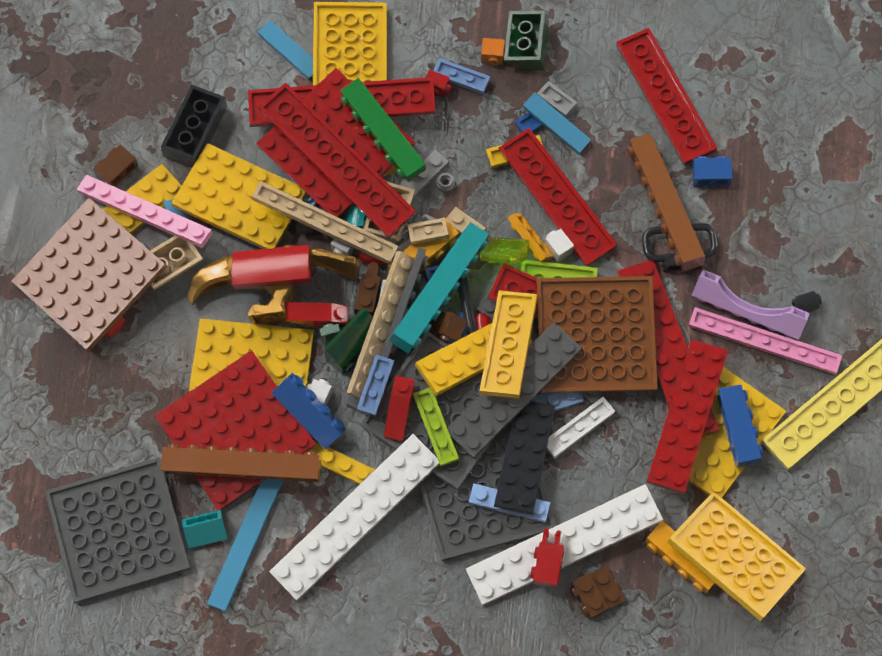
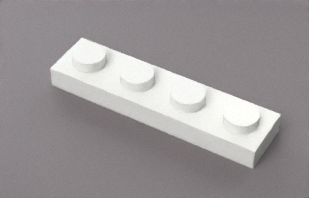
M602 397L549 437L546 450L555 459L614 415L615 410Z

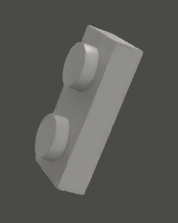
M550 81L537 93L565 118L577 106V102Z

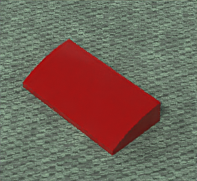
M309 245L233 252L232 286L235 290L311 283Z

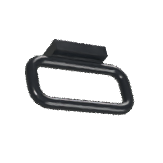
M707 223L691 224L694 231L703 230L709 233L711 248L703 252L705 259L714 256L718 250V239L715 229ZM660 226L648 228L642 235L645 257L653 262H663V272L682 271L680 265L677 266L675 263L674 253L655 255L651 252L650 236L663 233ZM702 266L690 270L701 269Z

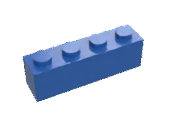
M291 373L271 392L324 449L330 446L346 430L343 422L330 413L329 407L317 399L316 394L303 384V380L299 376Z
M741 384L718 389L716 396L736 468L758 464L763 456V450L761 445L757 443L758 432L757 428L752 425L753 414L751 408L747 407L748 395L746 390H743Z

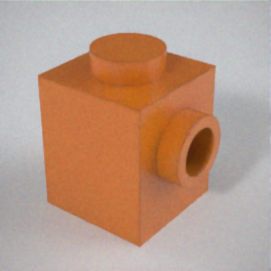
M483 38L481 63H489L490 65L503 64L505 40Z

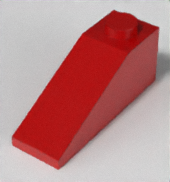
M288 302L286 303V321L323 328L327 324H338L339 329L348 324V306L334 303Z
M395 376L384 438L403 441L416 386L415 379Z

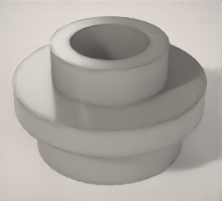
M448 173L439 175L436 179L438 189L441 191L453 189L455 185L454 177ZM447 181L449 184L443 185L442 182Z

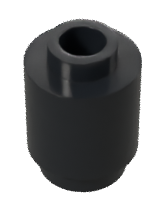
M815 291L798 295L795 299H792L793 307L806 312L817 310L820 308V304H822L820 295L816 294Z

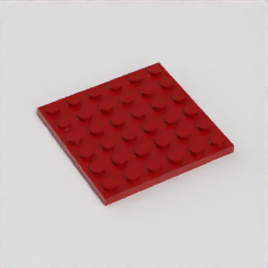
M335 68L303 100L382 177L394 164L390 165L384 157L386 155L382 149H377L373 143L374 138L364 132L362 128L364 125L361 121L357 122L351 114V108L349 106L345 107L341 102L340 90L350 84L351 81ZM393 121V123L397 126V128L400 130L403 136L413 147L415 145V141ZM276 126L256 143L257 147L325 212L339 218L353 205Z
M252 350L155 415L172 443L180 445V448L196 445L200 446V449H207L208 446L219 447V450H227L228 447L238 448L239 451H246V449L252 448L258 449V452H266V450L270 449L284 454L286 451H297V454L303 455L317 446L307 430L271 393L277 386ZM194 475L217 511L223 510L266 480Z

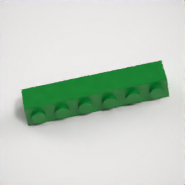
M359 77L340 90L341 102L345 107L349 106L351 108V114L357 122L361 121L364 125L362 126L364 132L374 138L373 143L378 150L382 149L385 152V159L390 165H395L397 168L395 171L401 179L405 178L407 182H410L426 170L424 161Z

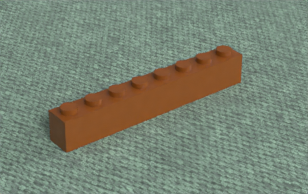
M651 133L630 139L629 147H627L628 155L634 160L636 173H640L641 185L648 192L647 198L649 203H653L654 215L656 219H660L661 231L668 238L667 244L669 249L673 250L675 254L674 260L676 265H680L682 272L703 266L705 261L704 252Z
M169 444L168 447H162L160 471L164 474L320 482L322 458L316 452H305V455L297 454V451H286L284 454L270 449L266 450V452H258V449L248 448L246 451H239L238 448L228 447L227 450H219V447L215 446L200 449V446L196 445L180 448V445Z

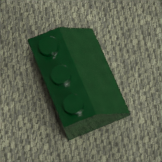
M509 11L504 55L506 63L524 70H544L549 25L545 11Z
M364 307L324 347L326 361L342 375L354 368L373 319Z

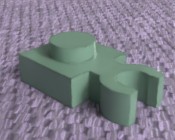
M327 324L319 329L322 342L325 345L340 332L338 324Z

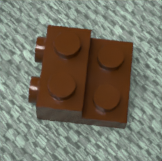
M607 566L591 574L589 573L573 581L571 584L572 588H570L573 597L579 599L582 604L580 609L585 617L588 616L590 620L626 602Z

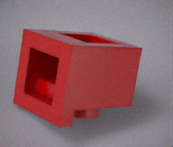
M429 69L426 77H433L434 96L444 97L448 95L452 87L450 85V77Z

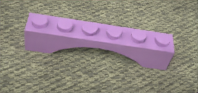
M704 269L692 293V296L701 302H709L718 309H725L735 316L745 317L754 324H762L771 331H779L790 339L799 340L810 313L793 306L770 309L752 305L735 295L726 286L721 276Z

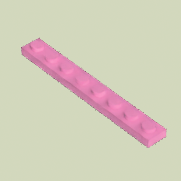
M86 175L77 188L79 194L201 248L204 247L212 235L211 229L89 175Z
M696 307L688 326L834 375L837 374L842 355Z

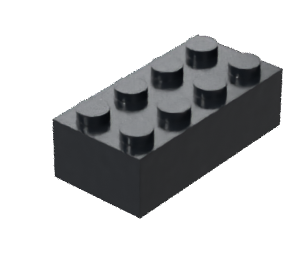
M191 84L161 145L163 157L193 167L206 144H210L226 111V98Z

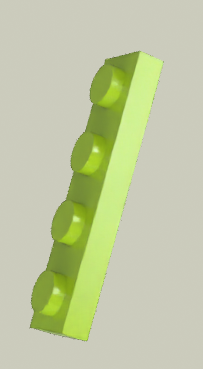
M427 388L413 393L440 467L458 461L459 457L431 388Z

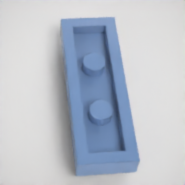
M441 58L438 59L433 70L450 77V83L484 95L490 81V76Z
M375 355L357 411L376 416L394 360Z

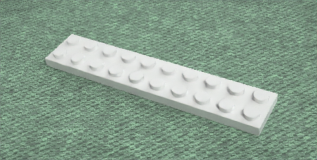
M412 434L269 572L298 601L439 465L438 458Z
M645 484L549 529L550 534L547 543L554 544L556 531H561L560 545H564L565 548L562 568L662 522L663 518ZM543 533L466 568L483 606L533 582V579L530 578L531 568L536 566L537 560L534 559L535 547H539V543L542 542Z

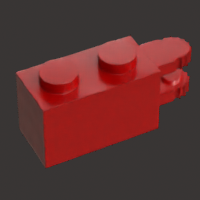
M544 528L542 542L539 543V547H535L534 559L537 560L536 566L531 568L530 578L533 579L535 585L558 588L565 548L564 545H560V530L556 531L555 542L552 544L547 543L550 532L548 528Z

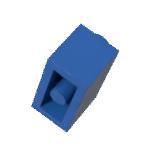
M701 156L693 159V187L731 185L733 179L731 158L724 156L707 158Z

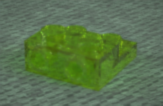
M493 237L480 253V260L488 261L489 263L502 262L508 265L524 262L530 254L529 240Z

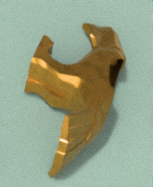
M310 247L311 267L320 266L352 281L358 278L361 267L360 260L352 256ZM233 254L230 256L224 255L220 259L201 268L193 276L188 292V299L191 305H194L202 295L210 291L232 286ZM294 284L248 288L264 291L271 295V299L266 305H252L248 316L253 324L273 325L289 323L286 321V303L294 302L296 299Z

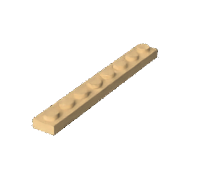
M261 181L251 200L389 265L397 251V245Z
M396 251L346 392L359 400L375 355L381 356L415 260L402 251Z

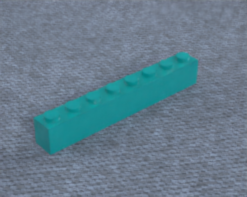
M469 222L397 326L389 342L408 354L412 348L417 349L422 341L420 336L427 334L432 326L429 324L431 320L436 321L441 311L439 308L441 305L444 307L447 305L451 298L448 295L451 291L455 293L460 285L458 280L466 277L470 270L467 268L469 264L474 265L479 257L477 255L478 251L483 252L488 242L486 239L489 233Z

